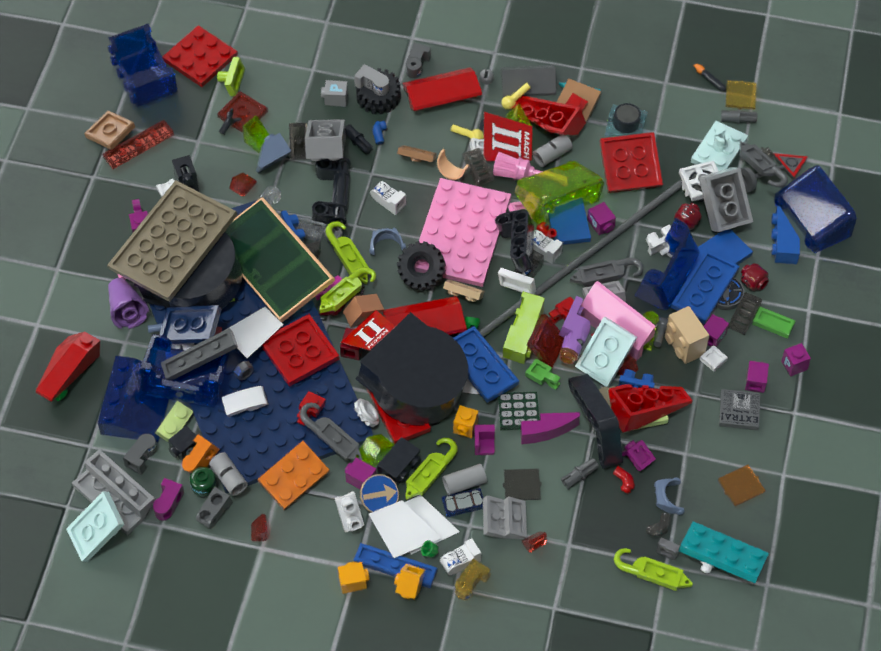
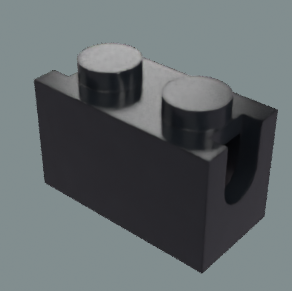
M190 155L173 159L172 165L175 180L199 192L197 175Z
M401 437L378 463L377 474L390 477L397 486L400 482H405L412 468H417L421 462V458L418 455L420 449Z

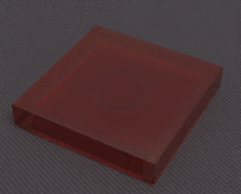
M239 91L217 113V117L225 122L227 112H230V109L233 108V118L241 117L242 120L235 122L231 126L246 134L268 112V108Z
M541 314L526 345L540 361L553 367L561 351L564 337L559 335L560 330L548 315Z

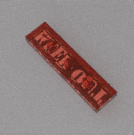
M162 120L117 145L112 150L103 153V158L112 169H115L172 137L174 131L165 120Z

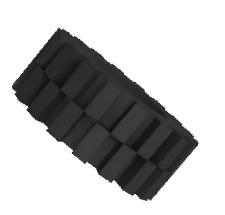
M377 68L378 72L388 77L389 92L386 95L379 96L365 86L361 89L356 87L357 103L360 104L361 108L365 107L366 112L371 110L372 114L379 112L380 115L383 114V111L389 113L390 108L394 110L396 104H399L401 85L399 78L395 77L393 72L389 74V70L385 69L383 72L381 68Z
M417 241L414 245L410 243L407 249L404 248L402 250V255L399 254L398 274L404 283L414 290L424 291V289L430 290L432 286L436 287L438 282L443 280L442 276L446 272V263L443 255L435 245H430L428 242L423 241V243H420V241ZM421 259L429 263V269L422 274L417 273L414 268L415 263Z

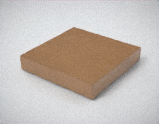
M568 79L557 102L565 104L572 93L587 100L588 105L583 111L587 123L601 96V91Z
M107 111L84 134L87 139L112 150L135 128V124L113 112Z

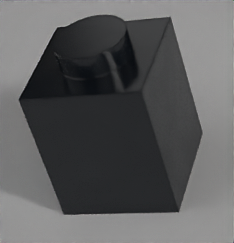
M187 425L168 439L169 452L174 458L178 457L181 461L191 453L197 444L193 441L197 435Z

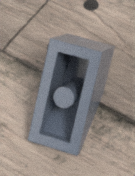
M272 133L264 138L265 141L261 146L257 163V173L290 154L291 150L280 133L275 136Z

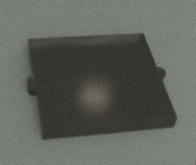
M539 469L504 470L503 488H505V499L509 496L520 500H541L540 487L542 483L539 480Z

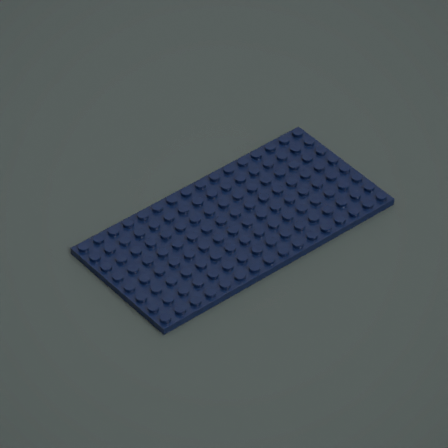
M257 200L231 209L235 210L238 216ZM264 209L229 235L238 258L269 235L275 228V222ZM278 237L243 266L249 273L254 269L259 272L262 278L257 283L262 286L293 262L294 259L285 239L281 240ZM296 269L268 291L267 294L283 311L308 292V289L299 270ZM242 277L241 286L234 297L235 301L230 302L221 310L217 327H222V331L264 307L272 314L273 312ZM312 299L283 321V326L279 328L281 329L310 314L333 346ZM149 304L156 324H162L167 309L163 306ZM261 346L248 358L236 348L178 377L202 437L219 448L217 454L224 452L228 455L248 483L247 486L258 483L259 477L302 441L309 446L320 460L337 454L315 435L316 433L309 427L297 423L299 419L297 415L300 411L299 404L308 391L326 399V404L318 416L314 417L311 415V420L316 422L323 417L331 419L359 444L358 446L375 440L370 426H367L357 416L358 413L354 409V403L358 399L340 360L289 387ZM243 361H249L254 369L252 374L245 380H239L234 375L236 366ZM263 386L267 405L251 412L245 410L231 417L226 415L222 397L244 389ZM221 482L225 493H229L228 490H227V489L225 488V486L223 485V483Z

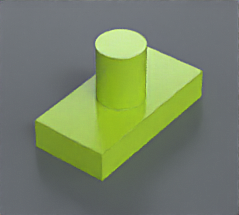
M233 57L229 71H219L217 73L218 82H225L224 85L230 96H237L245 71L240 57Z

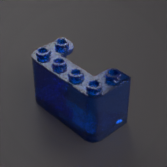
M149 24L108 37L110 45L107 47L111 55V64L113 67H117L116 73L118 78L123 79V87L126 92L129 91L132 105L135 104L137 107L178 92L175 73L172 67L166 66L157 49L155 39L151 37L152 29Z

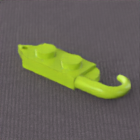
M337 221L328 224L325 231L326 236L349 275L359 268L368 267L351 239L348 237L336 238L332 232V229L336 226L341 227L343 230L346 229V226ZM363 274L358 279L362 283L367 284L368 274Z
M362 267L354 271L350 276L342 279L321 297L319 312L323 313L331 310L336 312L361 291L362 283L358 278L363 274H370L372 276L370 282H373L376 279L375 271L368 267Z
M620 549L614 555L615 565L620 570L636 575L643 580L675 591L678 588L692 587L693 585L682 569L645 556L638 558L633 565L622 562L620 559L623 553H631L630 549Z

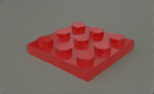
M198 25L162 58L172 68L200 87H203L219 71L226 67L233 57H237L238 53L235 49Z
M654 132L600 138L608 193L662 187L663 182Z
M310 314L279 329L261 345L289 387L340 359L339 354Z

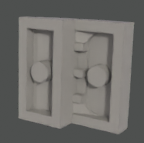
M488 495L483 498L484 535L507 539H525L527 537L526 501L509 496L504 500Z

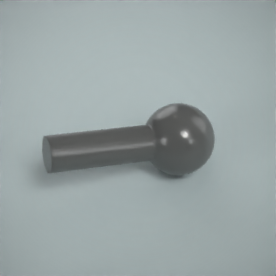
M664 317L659 318V322L658 319L655 322V325L658 323L654 346L656 347L661 346L664 332H666L668 319Z

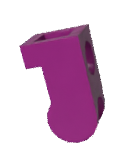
M166 478L161 483L162 494L153 504L156 518L162 521L172 516L184 494L182 484Z

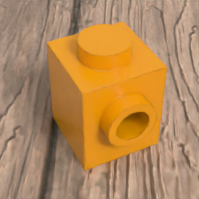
M460 405L454 419L453 433L472 438L475 425L478 424L479 411Z
M349 562L344 566L338 567L342 594L367 589L366 581H370L367 568L363 569L362 562Z
M405 564L400 573L396 575L394 585H397L395 593L400 594L403 598L415 599L420 592L425 569Z

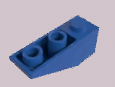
M777 206L776 213H772L771 224H774V229L772 228L771 239L774 240L771 255H774L775 263L797 264L800 255V238L781 207Z

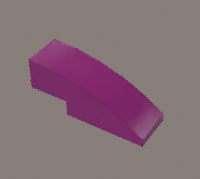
M580 412L540 413V420L521 421V444L547 441L571 431L579 425Z

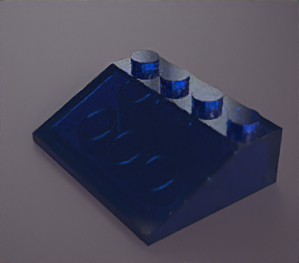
M116 356L98 419L100 434L137 440L143 434H151L156 442H159L160 436L155 434V432L165 419L174 380L169 382L165 378L163 368L136 358Z

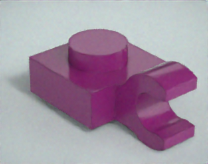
M139 199L132 200L134 213L129 214L132 232L137 229L148 215L147 211H141Z

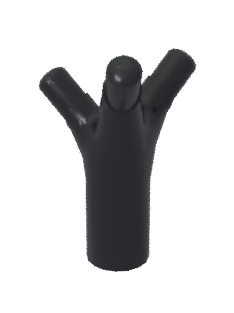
M233 108L230 109V112H227V118L219 130L223 135H225L232 124L242 120L241 117L233 118Z

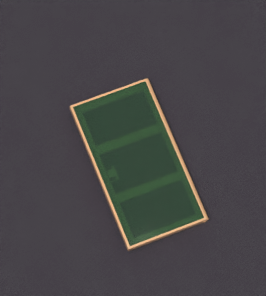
M263 197L239 214L225 231L232 240L241 263L242 277L281 323L335 281V278Z

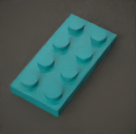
M694 521L679 548V552L753 583H756L769 554Z

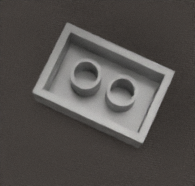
M309 120L305 135L306 159H311L312 161H320L321 159L336 161L343 158L346 142L345 120Z
M732 167L699 177L711 231L721 232L753 222L741 168Z

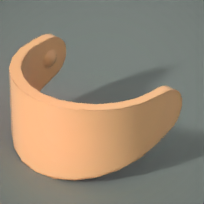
M442 149L439 153L437 166L444 177L450 180H457L468 170V164L464 169H461L450 163L445 155V149Z

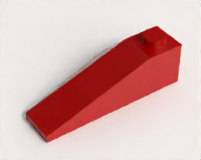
M522 95L512 107L520 115L545 130L557 134L578 135L586 123L581 107Z
M85 331L68 336L56 348L36 389V393L52 402L100 356V340Z
M625 384L609 388L608 390L611 409L618 419L622 432L641 428L691 404L693 401L683 387L660 386L657 389L649 388V385H642L641 388H634L632 385Z

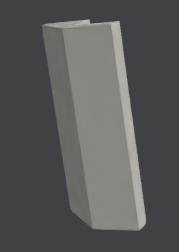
M99 449L85 461L87 470L76 478L72 485L91 503L103 491L109 492L125 524L121 530L128 536L143 522L155 498Z

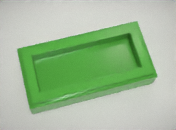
M760 307L752 325L788 339L795 325V320Z

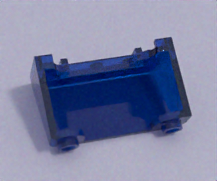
M819 165L809 168L775 194V205L780 206L781 209L789 208L805 229V245L814 254L852 237L857 220L855 211Z
M676 218L664 239L669 244L668 253L673 255L665 272L663 273L656 269L649 270L635 294L636 297L662 310L671 308V304L680 292L699 256V248L689 227Z
M152 334L140 367L142 391L154 397L205 406L217 405L229 352L174 380H167L161 362L185 350L172 348V342L166 336Z

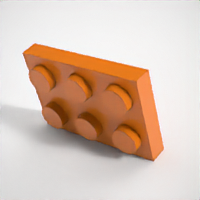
M302 441L259 477L258 482L285 510L329 472V469L309 446Z

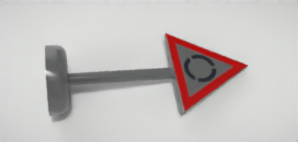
M773 153V156L781 164L777 167L780 170L785 169L793 179L808 158V156ZM748 167L741 168L746 192L754 191L757 186V178L762 176L759 173L754 174Z

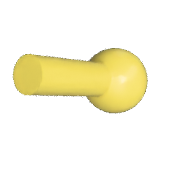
M525 83L513 95L505 96L501 102L502 107L507 110L512 109L516 101L531 89L529 84Z
M454 124L451 127L452 132L469 137L470 139H484L483 132L479 129L471 131Z

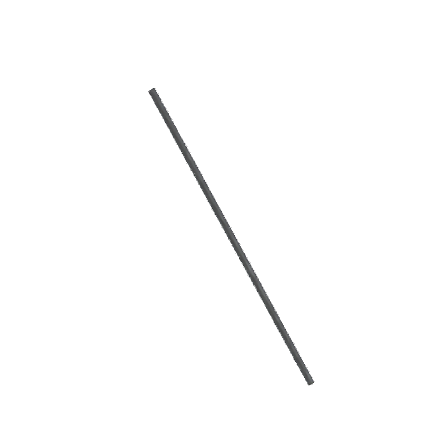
M682 179L538 286L534 295L539 296L681 189ZM521 300L479 331L480 334L485 337L514 315L516 309L521 306Z

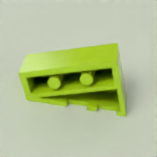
M523 291L521 306L516 309L515 314L517 316L513 325L510 326L503 346V358L525 364L526 359L532 355V344L537 342L540 334L538 329L544 326L546 317L543 316L545 298Z

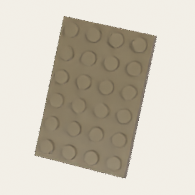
M175 180L107 266L111 271L170 302L237 217V212Z

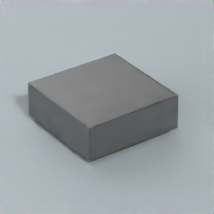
M661 537L656 552L676 560L680 546Z

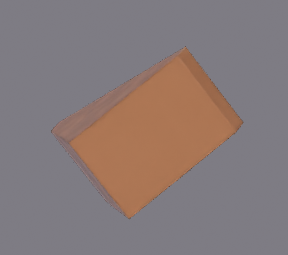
M370 294L355 296L343 312L350 327L353 328L361 324L375 310L382 313L385 309L378 295Z

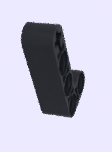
M526 209L502 213L495 218L496 226L503 238L511 237L510 256L518 272H526L532 267L534 224Z

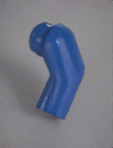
M377 121L374 124L373 135L376 144L384 143L382 131L387 129L385 121Z

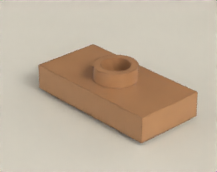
M405 145L400 146L397 154L411 157L410 160L421 162V160L433 162L437 156L435 152Z

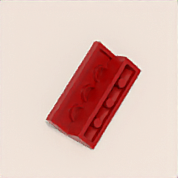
M471 67L403 83V89L408 93L410 108L414 111L482 95L476 73Z
M457 296L385 309L383 312V316L395 327L411 312L427 326L442 330L448 335L467 330L461 303Z

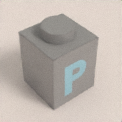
M326 80L325 87L321 89V98H324L325 105L346 107L348 95L347 81Z

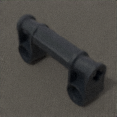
M343 157L336 161L329 159L316 161L317 178L320 180H333L332 202L317 201L312 206V221L316 225H328L335 221L345 225L347 222L345 212L348 209L350 179L348 171L351 166V161L348 158Z

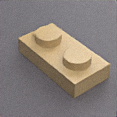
M450 279L445 281L443 289L448 290L449 294L455 296L461 294L466 296L465 299L473 302L482 299L485 292Z

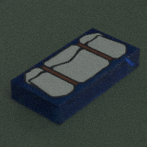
M481 488L441 497L446 517L483 509Z

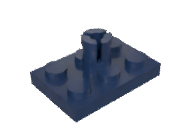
M218 305L169 307L166 311L158 341L161 345L199 344L215 335L222 309Z

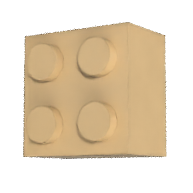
M687 306L669 315L665 339L668 344H672L677 357L682 359L685 364L700 358L706 352L709 334L692 309Z

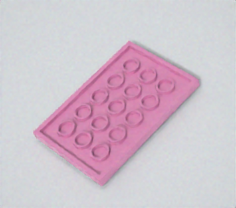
M440 178L419 241L420 243L425 241L430 245L433 244L440 250L446 263V272L443 274V278L483 287L500 235L495 218L507 212L511 194ZM423 259L418 260L414 266L415 271L420 273L427 272L429 263Z

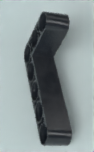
M588 373L568 378L572 395L595 429L598 458L602 468L605 469L622 464L620 427L616 415Z

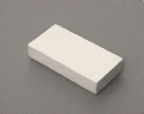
M504 268L498 271L501 286L519 292L524 291L535 294L534 278Z

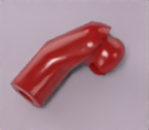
M541 222L537 225L536 230L542 232L546 237L554 238L557 235V231L554 228L549 229L548 225L545 226L546 222Z
M618 466L613 474L622 480L621 490L628 494L635 487L633 476Z

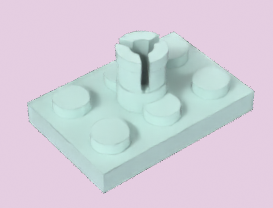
M715 121L692 156L691 163L697 165L714 160L718 171L728 169L740 152V141L745 143L748 135Z
M603 317L575 367L584 373H588L590 377L604 386L609 387L638 337L609 318Z
M103 491L66 529L81 561L88 562L125 524L109 492Z

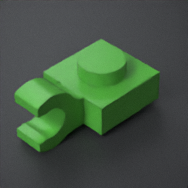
M535 359L525 372L527 378L540 385L545 381L555 390L560 385V382H558L560 377L551 373L552 367L538 359Z

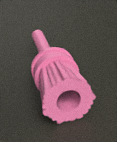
M498 152L493 167L494 176L514 178V180H521V182H524L528 177H537L566 185L568 179L567 177L535 170V167L531 166L530 160H524L520 157L517 159Z

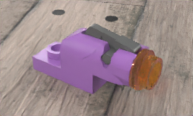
M576 296L559 333L560 336L564 337L559 358L566 364H573L574 361H577L592 338L589 333L590 321L580 316L584 307L581 306L583 299Z

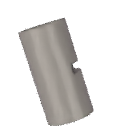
M561 134L533 151V157L540 167H544L572 150L573 146L569 137Z
M219 453L211 459L209 465L231 496L238 495L246 489L248 483L226 453Z
M481 464L442 477L448 495L487 483L486 474Z

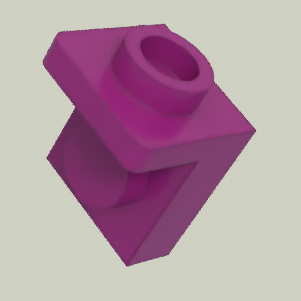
M634 440L630 441L624 446L625 450L622 452L623 456L627 455L638 471L643 470L656 459L643 440L637 442Z

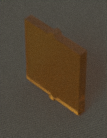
M749 465L718 478L719 483L725 490L724 494L729 496L734 506L765 492L764 487L758 480L759 476L754 474Z

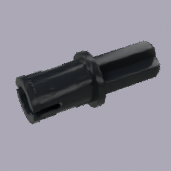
M351 124L345 126L346 136L351 139L352 144L357 145L364 153L369 154L373 150V146L364 138V135L359 133Z

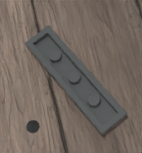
M228 328L161 362L165 378L170 382L238 348L233 331Z

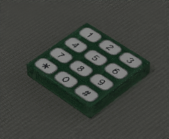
M537 392L503 393L498 396L500 430H520L521 421L539 420Z

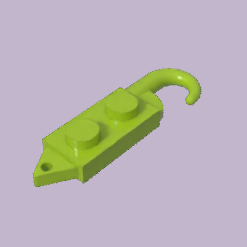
M442 438L436 442L437 445L448 443L451 448L446 455L441 453L428 455L406 481V499L417 495L422 496L446 469V466L454 458L458 450L454 440Z

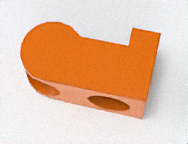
M199 434L193 440L197 444L182 461L183 469L190 474L198 467H207L211 459L219 451L218 447Z

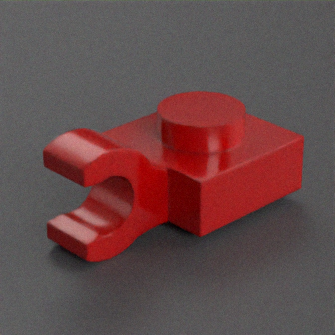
M568 297L556 304L555 309L549 312L550 317L548 321L552 325L561 319L565 321L574 300Z
M308 391L299 404V410L307 403H316L320 408H309L307 416L309 418L311 415L317 417L326 404V399ZM299 411V413H298V415H297V417L299 418L298 421H297V423H299V424H301V425H305V424L302 422L301 418H300V411Z

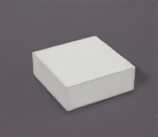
M714 345L700 356V361L713 372L728 359Z

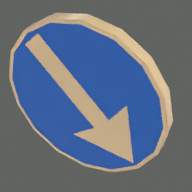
M376 474L368 477L363 482L360 489V499L363 506L372 513L397 503L399 491L396 483L390 477Z

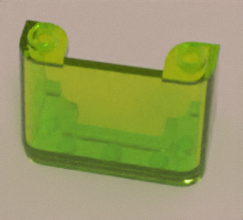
M568 161L555 168L527 178H521L517 182L514 193L535 223L539 224L545 222L544 216L548 212L554 213L557 206L579 198L589 201L590 204L599 202L604 181L598 174L579 162Z

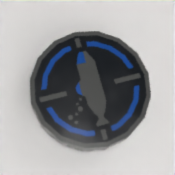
M733 278L716 308L722 310L735 309L743 301L744 287L737 278Z

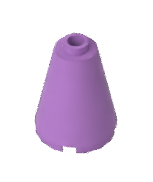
M113 279L108 285L112 322L118 328L128 326L130 329L139 326L147 318V311L149 312L147 303L125 279Z

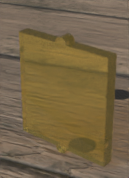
M727 80L726 107L739 108L740 110L742 108L755 109L756 83L744 82L743 80Z

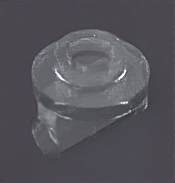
M269 186L259 197H263L269 204L273 205L279 202L281 191L276 186Z

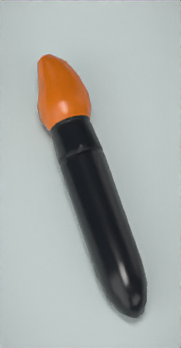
M694 64L697 72L702 74L721 91L727 90L726 86L705 70L702 65Z

